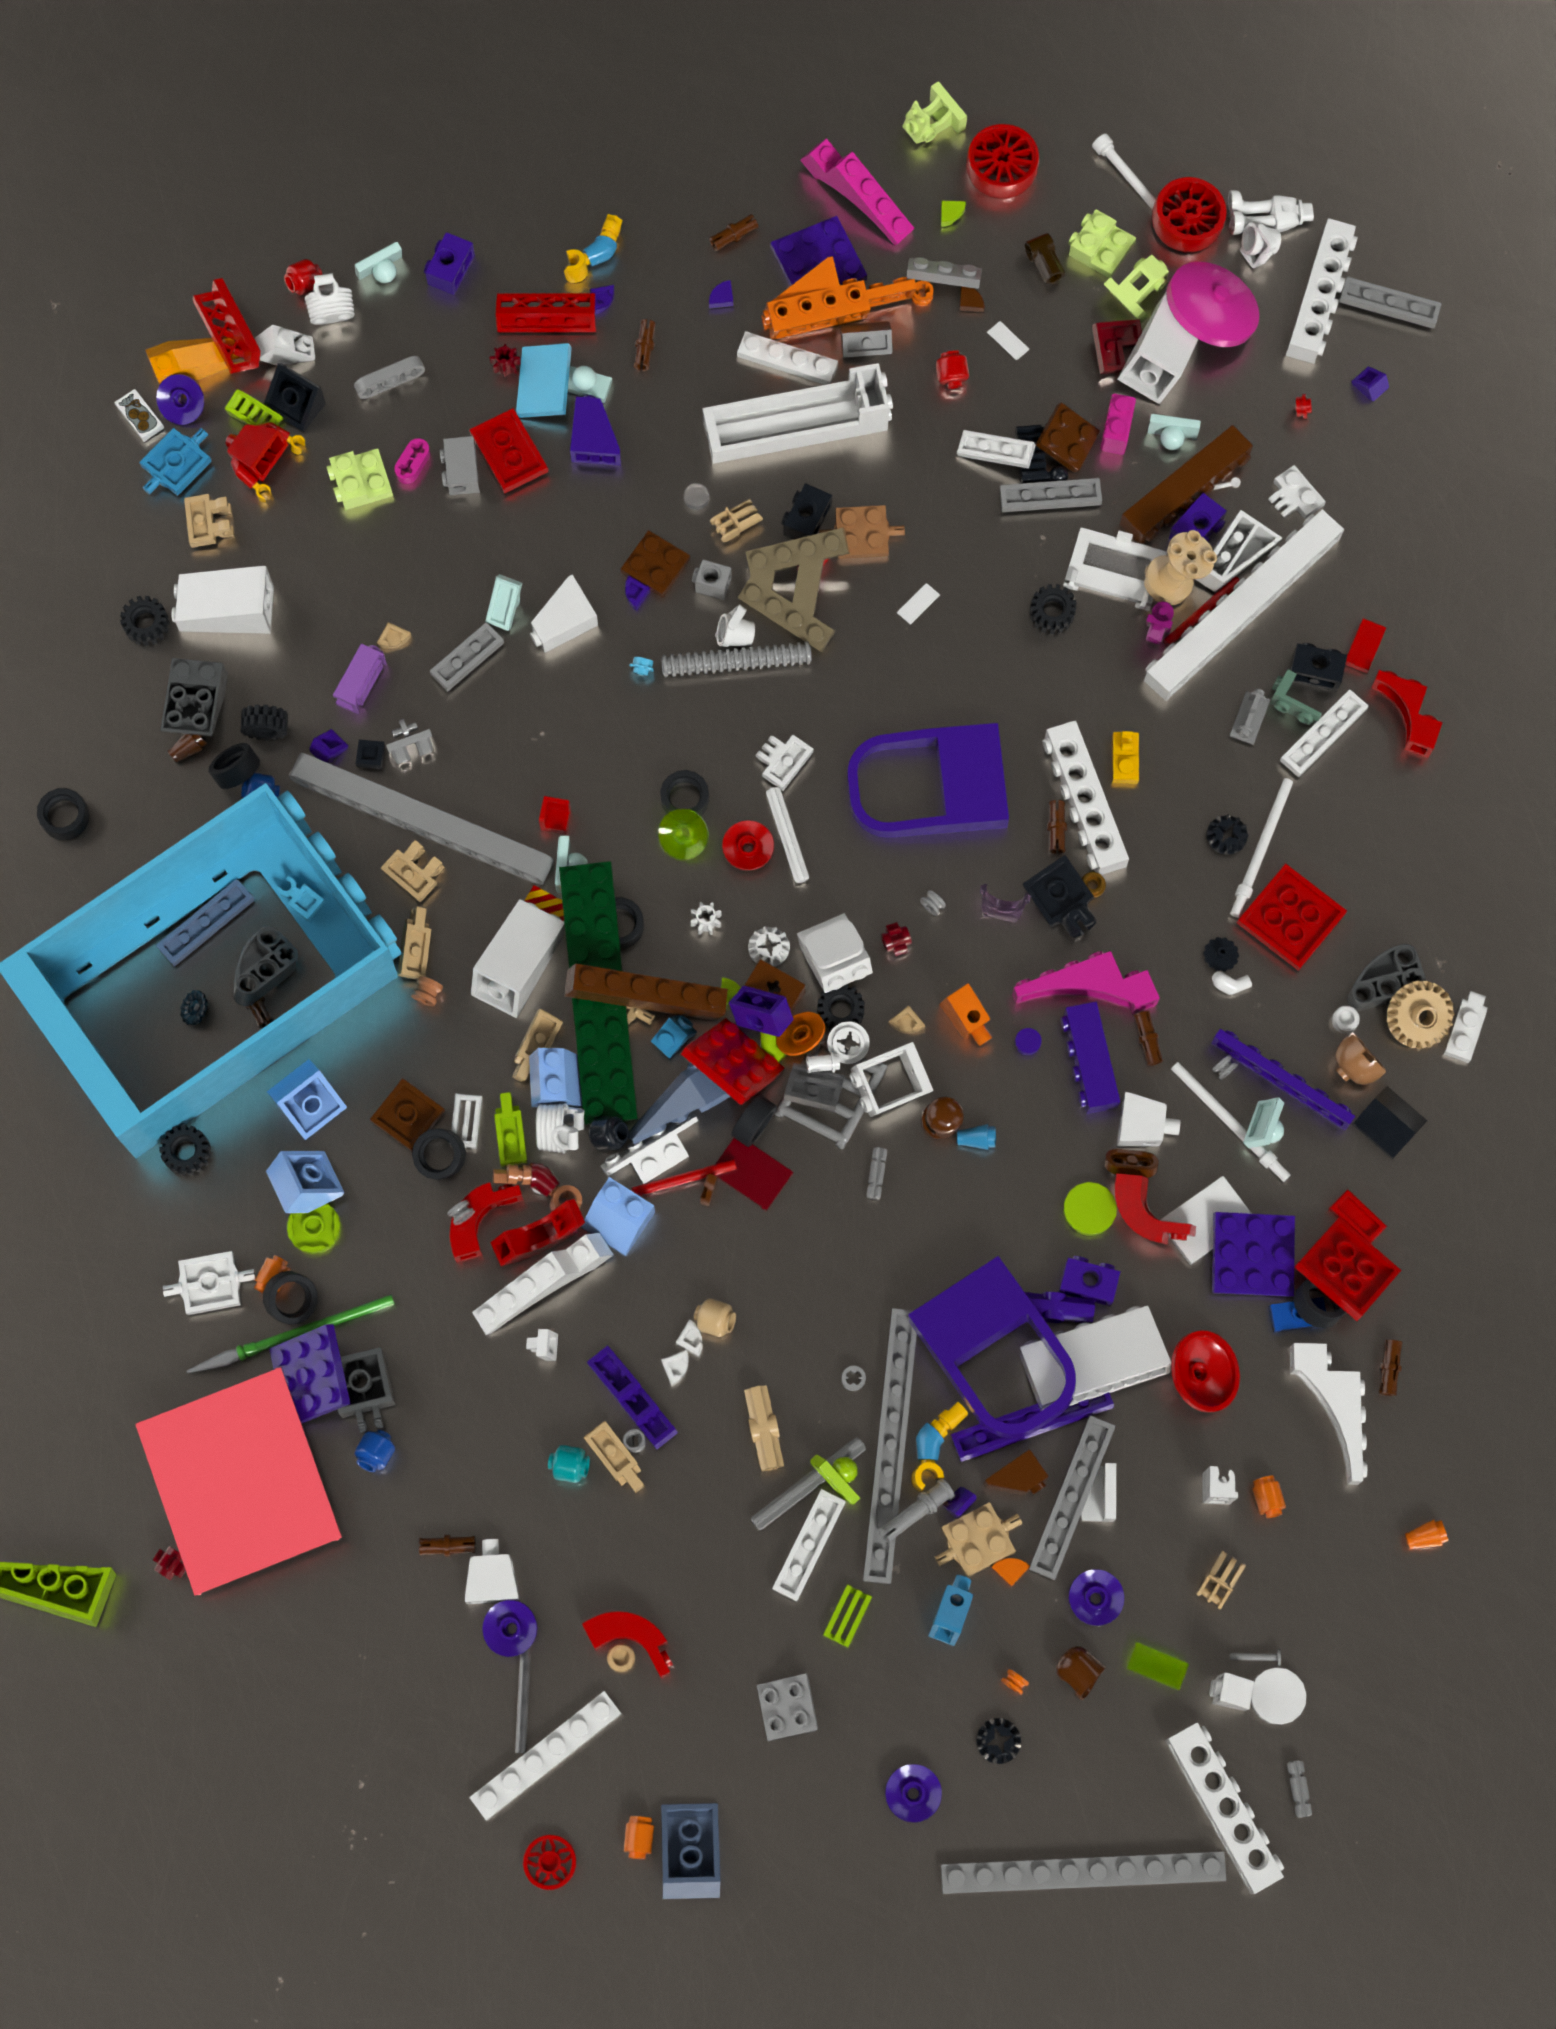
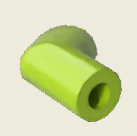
M760 1032L761 1048L780 1063L786 1057V1054L782 1053L776 1045V1036Z

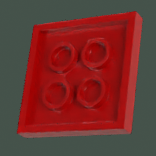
M1285 863L1238 919L1237 924L1299 971L1346 915L1347 910Z
M727 1018L687 1045L681 1053L682 1056L740 1105L774 1081L785 1069L776 1058L764 1051L756 1041L750 1039Z
M1340 1217L1295 1266L1300 1273L1356 1321L1364 1315L1401 1272L1400 1268Z

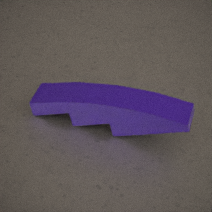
M608 1345L587 1361L593 1372L656 1450L678 1433L676 1428L660 1411L657 1404Z

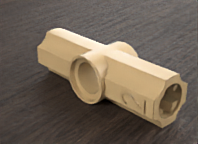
M767 1385L744 1390L750 1417L748 1419L752 1441L756 1445L761 1472L784 1467L778 1440L780 1437L775 1413L773 1414Z

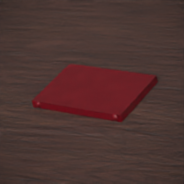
M733 1138L715 1163L718 1164L734 1159L737 1170L715 1176L766 1211L794 1173L790 1168H787L753 1144L747 1147L735 1138Z

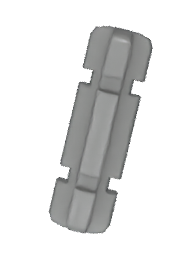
M875 1147L873 1149V1161H871L868 1181L870 1186L867 1188L866 1195L869 1199L879 1200L881 1198L882 1188L880 1186L883 1184L886 1164L884 1161H886L887 1149Z
M1301 1760L1291 1761L1287 1766L1289 1774L1292 1775L1290 1783L1293 1800L1297 1804L1295 1806L1296 1816L1299 1818L1309 1817L1312 1815L1311 1804H1308L1310 1797L1306 1776L1303 1777V1772H1305L1304 1763Z

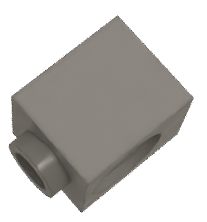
M702 560L700 568H695L692 577L696 593L725 600L732 579V568ZM711 576L717 578L714 582H708L705 579Z

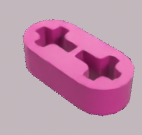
M417 438L411 440L395 464V475L399 482L403 484L413 483L429 460L430 448L424 439ZM423 448V453L419 452L415 457L414 449L419 450ZM410 465L411 473L402 475L401 470H407Z

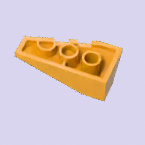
M228 337L222 338V342L233 346L235 343L233 339ZM212 338L167 341L145 350L159 385L165 378L175 374L187 375L196 381L228 369ZM234 354L231 357L234 364L245 362L243 358Z

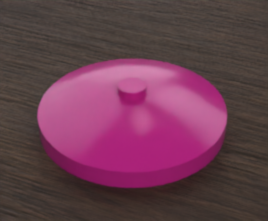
M1191 262L1181 266L1168 283L1166 294L1172 314L1186 331L1199 340L1214 346L1234 347L1246 342L1256 330L1259 323L1257 301L1247 285L1229 270L1213 263Z

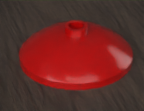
M1206 1330L1189 1333L1178 1342L1172 1356L1171 1371L1175 1387L1182 1399L1192 1408L1206 1413L1220 1411L1230 1405L1238 1392L1240 1384L1238 1361L1230 1345L1218 1334Z

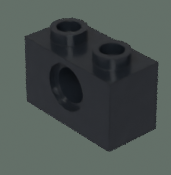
M805 483L801 491H796L792 500L794 505L791 511H786L781 522V525H784L783 535L794 540L818 534L832 507V494ZM809 512L811 515L804 517L800 513Z
M1297 643L1290 665V670L1297 674L1293 682L1337 692L1342 683L1347 654H1343L1336 649L1325 650L1317 648L1310 643ZM1318 662L1323 668H1316L1312 663Z

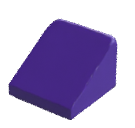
M1369 366L1351 381L1371 401H1375L1389 388L1387 375Z
M330 729L313 738L309 751L317 759L331 764L349 745Z
M959 1487L954 1492L955 1498L953 1500H947L943 1503V1507L955 1519L960 1518L977 1499L974 1493L964 1487Z

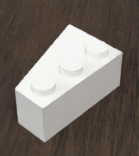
M1240 510L1213 549L1217 555V561L1214 563L1213 570L1206 577L1196 580L1216 592L1272 550L1282 537Z

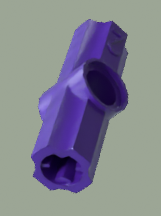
M1025 1292L1043 1319L1048 1323H1063L1064 1321L1093 1323L1095 1300L1066 1297V1294L1060 1292H1043L1042 1294Z

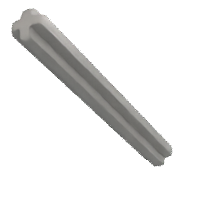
M856 1437L829 1457L827 1462L832 1465L834 1460L839 1457H849L854 1460L866 1450V1447ZM816 1469L812 1470L752 1516L753 1524L758 1530L764 1529L826 1480Z

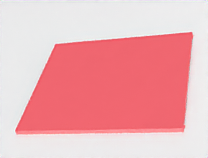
M281 1367L135 1424L195 1596L342 1538Z

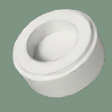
M1351 1006L1339 1007L1332 1016L1334 1028L1341 1033L1354 1031L1360 1021L1358 1012Z

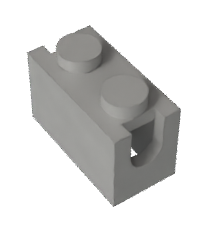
M474 437L443 439L444 449H440L441 464H446V471L442 472L443 487H449L450 495L480 493Z

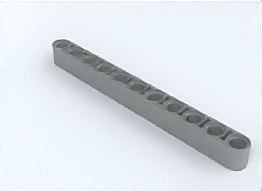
M304 753L299 754L288 776L292 781L301 786L539 885L544 884L554 863L550 856Z

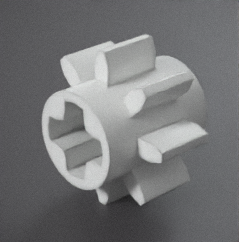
M699 902L700 907L697 910L691 909V915L695 919H692L690 924L693 927H698V934L704 931L712 935V929L715 926L721 927V922L717 920V918L722 916L721 910L715 911L713 902L710 905H703L702 902ZM706 915L707 918H710V921L706 922L702 916Z

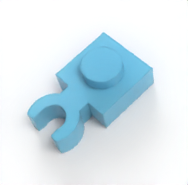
M287 876L286 880L291 883V888L288 891H284L278 887L277 891L285 898H292L288 905L310 922L326 901L306 884L298 889L297 882L292 877Z

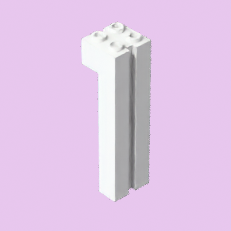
M879 363L850 368L848 381L702 408L703 422L713 464L888 431V421L892 420L890 409H893L891 395L886 394L887 378L885 372L880 371Z

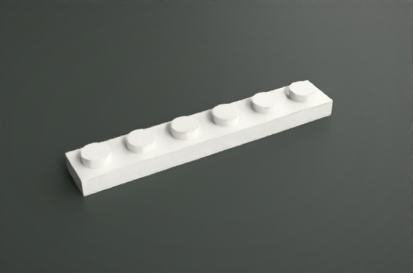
M602 1692L469 1798L485 1820H489L619 1717L621 1712L606 1692Z

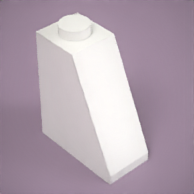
M573 574L567 577L531 622L533 632L530 633V636L535 646H541L544 653L598 626L597 615Z

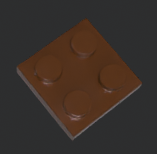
M1061 402L1056 405L1036 446L1070 471L1076 473L1080 470L1100 430Z
M648 530L620 570L623 575L631 576L650 587L651 592L663 598L691 559L689 554Z
M402 1078L370 1118V1121L412 1152L418 1137L432 1129L444 1114L445 1109Z

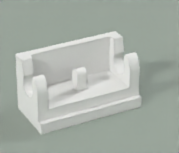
M1210 1466L1202 1473V1503L1231 1504L1238 1498V1492H1235V1474L1232 1470L1228 1472V1482L1224 1476L1218 1478V1466Z

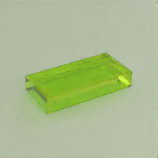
M1136 1642L1126 1669L1179 1691L1189 1664Z

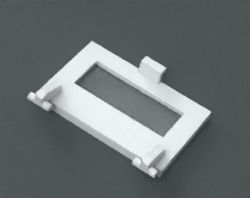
M1081 527L1063 587L1078 591L1079 587L1087 588L1136 602V608L1150 611L1153 598L1144 586V580L1146 579V573L1144 572L1153 559L1166 555L1167 551L1132 542L1133 534L1120 530L1117 537Z

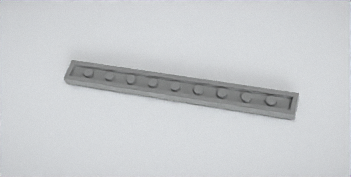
M892 1308L863 1582L891 1585L896 1537L890 1543H887L882 1538L886 1534L880 1535L878 1529L896 1517L899 1511L917 1333L910 1325L908 1314L912 1310Z
M1224 1852L941 1864L942 1894L1227 1881Z

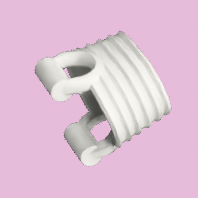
M333 273L314 276V292L307 294L304 298L310 322L316 325H323L353 318L355 313L352 290L346 287H339L333 277Z
M566 1103L539 1104L536 1112L537 1148L543 1151L562 1152L564 1154L567 1150H577L579 1148L578 1130L585 1129L584 1110L582 1108L568 1107ZM574 1114L573 1126H568L563 1122L565 1115Z

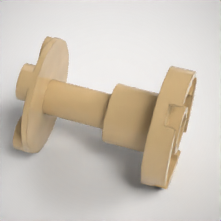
M1195 530L1175 535L1169 542L1168 556H1158L1146 567L1144 586L1149 595L1156 601H1165L1171 603L1170 605H1177L1183 602L1192 592L1193 579H1202L1213 570L1214 563L1217 561V555L1211 545Z

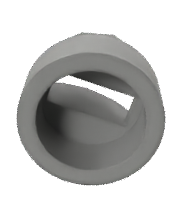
M632 1429L624 1435L623 1443L628 1451L638 1453L645 1448L646 1438L640 1430ZM638 1436V1446L634 1447L633 1437Z

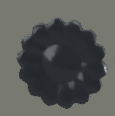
M1216 937L1215 940L1211 939L1209 944L1205 945V951L1203 952L1204 961L1208 964L1209 968H1214L1216 972L1220 970L1226 972L1227 969L1231 970L1238 963V947L1234 946V942L1228 941L1226 937L1222 939Z
M193 990L191 993H187L180 1007L182 1021L189 1026H195L197 1023H200L206 1015L208 1000L202 991Z

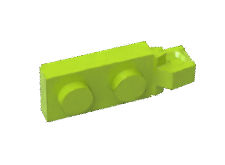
M511 1092L500 1093L501 1108L495 1109L496 1114L494 1116L501 1168L507 1167L508 1164H528L521 1110L519 1105L513 1106Z

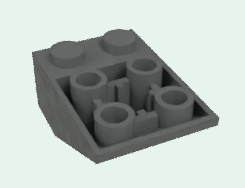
M172 658L160 729L162 732L203 736L213 735L224 701L228 673L223 663Z

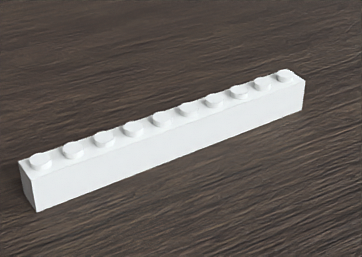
M1323 509L1316 515L1312 513L1303 522L1304 527L1299 531L1296 529L1292 531L1286 538V543L1282 547L1276 546L1268 555L1269 559L1264 564L1259 562L1252 569L1251 576L1247 579H1240L1234 586V591L1229 596L1224 594L1216 603L1217 607L1212 612L1207 610L1199 618L1198 622L1200 623L1197 626L1187 628L1181 635L1182 639L1177 644L1171 643L1163 652L1164 656L1159 661L1154 659L1146 667L1147 673L1144 682L1161 698L1167 701L1340 540L1344 528Z

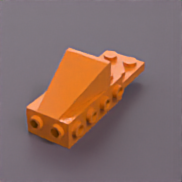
M831 256L822 261L771 302H767L763 315H761L764 330H769L770 339L777 340L867 318L871 307L912 298L917 289L915 279L908 280L907 277H901L893 280V284L885 286L883 282L870 285L868 290H866L864 280L857 281V278L845 280L842 282L843 285H840L834 259Z

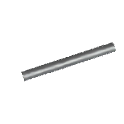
M531 1647L520 1655L515 1753H526Z

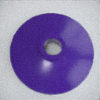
M175 374L165 378L160 383L156 394L157 405L161 414L168 421L174 424L185 425L199 418L204 408V394L199 384L193 378L183 374ZM182 394H184L187 398L186 403L182 402L181 400Z
M1099 1569L1088 1570L1080 1574L1073 1581L1069 1590V1604L1075 1616L1082 1622L1093 1626H1102L1115 1620L1121 1613L1124 1606V1591L1118 1579L1111 1573ZM1093 1593L1100 1596L1101 1600L1098 1604L1093 1603L1090 1599Z
M516 1600L501 1601L487 1612L482 1627L483 1637L488 1647L498 1655L505 1657L521 1655L535 1641L537 1635L535 1615L522 1602ZM511 1623H514L517 1627L516 1632L513 1634L508 1630V1626Z
M909 1764L900 1767L890 1776L886 1785L885 1796L887 1804L895 1816L907 1822H921L930 1818L939 1808L942 1799V1789L937 1776L930 1769L922 1765ZM910 1788L918 1790L919 1794L916 1799L909 1798L908 1790Z

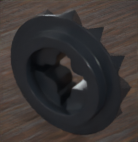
M1230 814L1225 816L1218 815L1210 822L1207 828V840L1210 846L1215 851L1226 855L1235 854L1242 850L1249 836L1247 826L1243 824L1239 817H1233ZM1233 827L1232 835L1234 836V838L1229 836L1223 842L1222 839L1224 832L1221 830L1223 829L1227 831L1229 828Z
M993 1718L986 1721L980 1727L976 1738L977 1748L982 1757L994 1764H1004L1017 1756L1021 1748V1734L1015 1724L1009 1720ZM994 1729L997 1730V1733L999 1732L1000 1736H1010V1739L1003 1743L1004 1753H1002L998 1745H987V1743L995 1739Z

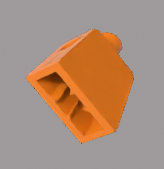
M969 983L946 997L939 1004L963 1038L971 1034L979 1046L992 1038L984 1024L990 1021V1017ZM967 1016H971L974 1023H971Z

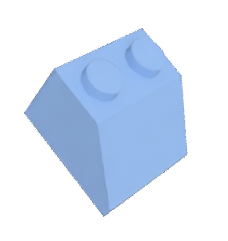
M537 1048L529 1056L531 1107H538L539 1104L566 1103L568 1107L583 1108L578 1054L564 1048Z
M309 1059L267 1091L304 1140L347 1108L321 1071Z
M280 1151L266 1170L285 1213H309L344 1194L343 1188L325 1151Z
M609 1177L595 1197L584 1219L585 1223L581 1228L590 1234L600 1233L607 1245L626 1256L655 1214V1207Z

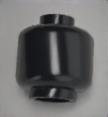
M600 1116L592 1121L588 1135L590 1142L597 1150H618L626 1143L629 1130L624 1120L619 1116Z

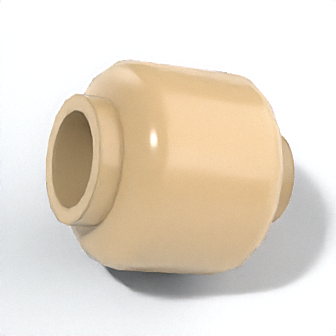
M707 1299L702 1305L696 1307L694 1320L697 1321V1327L700 1332L723 1337L726 1333H730L733 1330L736 1322V1313L733 1312L732 1306L728 1303Z

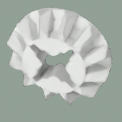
M764 926L762 929L755 931L749 939L748 951L755 963L758 964L761 959L775 967L783 963L788 957L790 942L785 932L778 930L776 927ZM766 938L770 940L771 944L777 945L773 947L772 956H770L767 948L762 949L761 947L765 945Z
M841 1022L832 1028L827 1038L829 1052L839 1054L840 1062L844 1064H853L860 1061L869 1050V1036L866 1030L855 1022ZM849 1031H851L852 1040L860 1045L850 1046L847 1054H845V1045L837 1042V1039H846Z

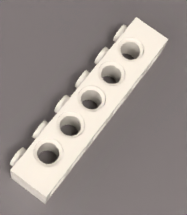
M1327 219L1286 356L1314 364L1317 355H1323L1326 341L1322 340L1323 335L1329 334L1333 320H1329L1330 313L1335 314L1339 302L1335 295L1336 292L1341 293L1345 278H1342L1341 275L1343 271H1348L1352 259L1347 255L1349 250L1354 251L1358 239L1357 236H1354L1356 226ZM1307 332H1312L1315 335H1309Z
M1076 720L1047 729L1045 739H1043V746L1045 752L1051 754L1053 762H1051L1055 777L1059 776L1061 780V794L1064 800L1068 799L1071 807L1069 808L1070 818L1073 823L1077 822L1080 830L1078 831V838L1080 844L1086 846L1088 851L1086 857L1090 869H1095L1096 873L1103 875L1127 867L1129 861L1128 854ZM1067 749L1071 751L1073 755L1064 756L1061 754L1060 751ZM1072 772H1076L1080 774L1082 778L1073 779L1069 776V774ZM1085 795L1089 797L1090 801L1087 803L1081 802L1078 796ZM1094 818L1099 822V825L1092 826L1088 824L1087 819ZM1103 841L1108 845V848L1100 849L1095 843Z
M1197 1722L1167 1738L1165 1741L1250 1894H1256L1284 1878L1281 1872L1284 1869L1279 1857L1276 1854L1272 1855L1266 1846L1269 1844V1840L1262 1828L1257 1829L1252 1821L1255 1815L1247 1802L1242 1803L1237 1794L1241 1791L1233 1777L1228 1778L1223 1769L1226 1766L1223 1757L1219 1751L1214 1753L1209 1744L1212 1738L1204 1725L1200 1727ZM1194 1747H1198L1204 1752L1205 1757L1200 1764L1194 1762L1191 1758V1751ZM1208 1773H1214L1219 1779V1784L1215 1789L1209 1788L1205 1783ZM1224 1798L1229 1799L1233 1804V1810L1229 1815L1223 1814L1219 1807L1221 1800ZM1238 1824L1244 1825L1247 1829V1837L1243 1841L1238 1840L1234 1835V1828ZM1252 1850L1259 1851L1262 1856V1861L1257 1867L1251 1865L1248 1859L1249 1853Z

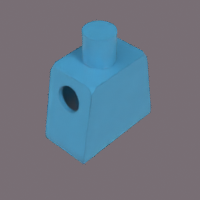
M956 1575L953 1586L947 1585L928 1637L955 1646L973 1598V1594L968 1592L972 1582L969 1578Z

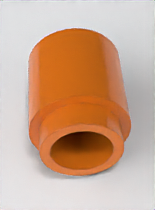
M276 1255L272 1259L267 1257L255 1279L256 1284L254 1288L263 1293L266 1284L273 1276L281 1272L291 1271L287 1267L289 1262Z
M1273 1475L1254 1480V1488L1252 1490L1259 1514L1266 1515V1518L1282 1515V1510L1286 1508L1279 1482L1275 1481Z
M641 1816L629 1817V1823H626L623 1850L629 1853L628 1858L645 1859L646 1854H652L654 1834L652 1818Z

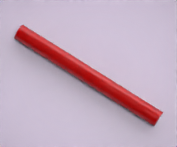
M1236 576L1164 638V644L1168 647L1171 643L1178 641L1184 631L1190 626H1195L1199 618L1207 610L1211 611L1216 607V603L1224 594L1230 595L1240 579Z
M733 1159L634 1186L631 1189L635 1194L642 1196L704 1179L708 1174L718 1175L737 1170Z

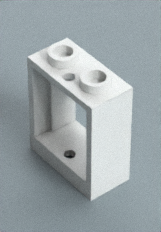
M913 1042L850 1068L851 1082L855 1088L859 1089L862 1096L860 1098L861 1106L866 1113H869L870 1117L934 1091ZM900 1056L915 1092L878 1107L863 1070Z

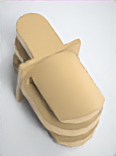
M750 499L730 510L725 507V511L710 520V523L717 527L716 532L722 535L721 540L723 542H727L736 536L739 538L742 531L763 520Z
M1223 1550L1196 1593L1198 1596L1203 1595L1206 1597L1207 1602L1210 1603L1212 1601L1217 1604L1218 1609L1223 1607L1246 1567L1245 1564L1241 1563L1227 1584L1225 1580L1237 1559L1231 1557L1220 1576L1216 1577L1217 1571L1227 1556V1553ZM1208 1582L1215 1585L1212 1591L1206 1588ZM1219 1588L1226 1592L1223 1598L1216 1595Z

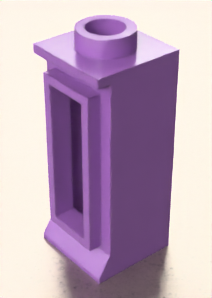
M360 644L333 693V697L337 698L336 705L359 715V706H363L383 669V665L387 664L384 653L380 648L374 645L368 647Z

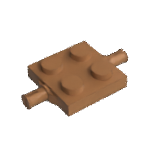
M886 505L835 508L836 523L834 529H819V533L839 528L845 529L850 554L838 556V559L888 557L890 536H905L904 525L889 526L886 519Z

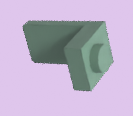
M1288 669L1284 677L1279 675L1272 687L1275 693L1270 704L1274 705L1275 709L1282 713H1289L1297 717L1303 724L1314 725L1319 721L1322 713L1286 695L1297 675Z

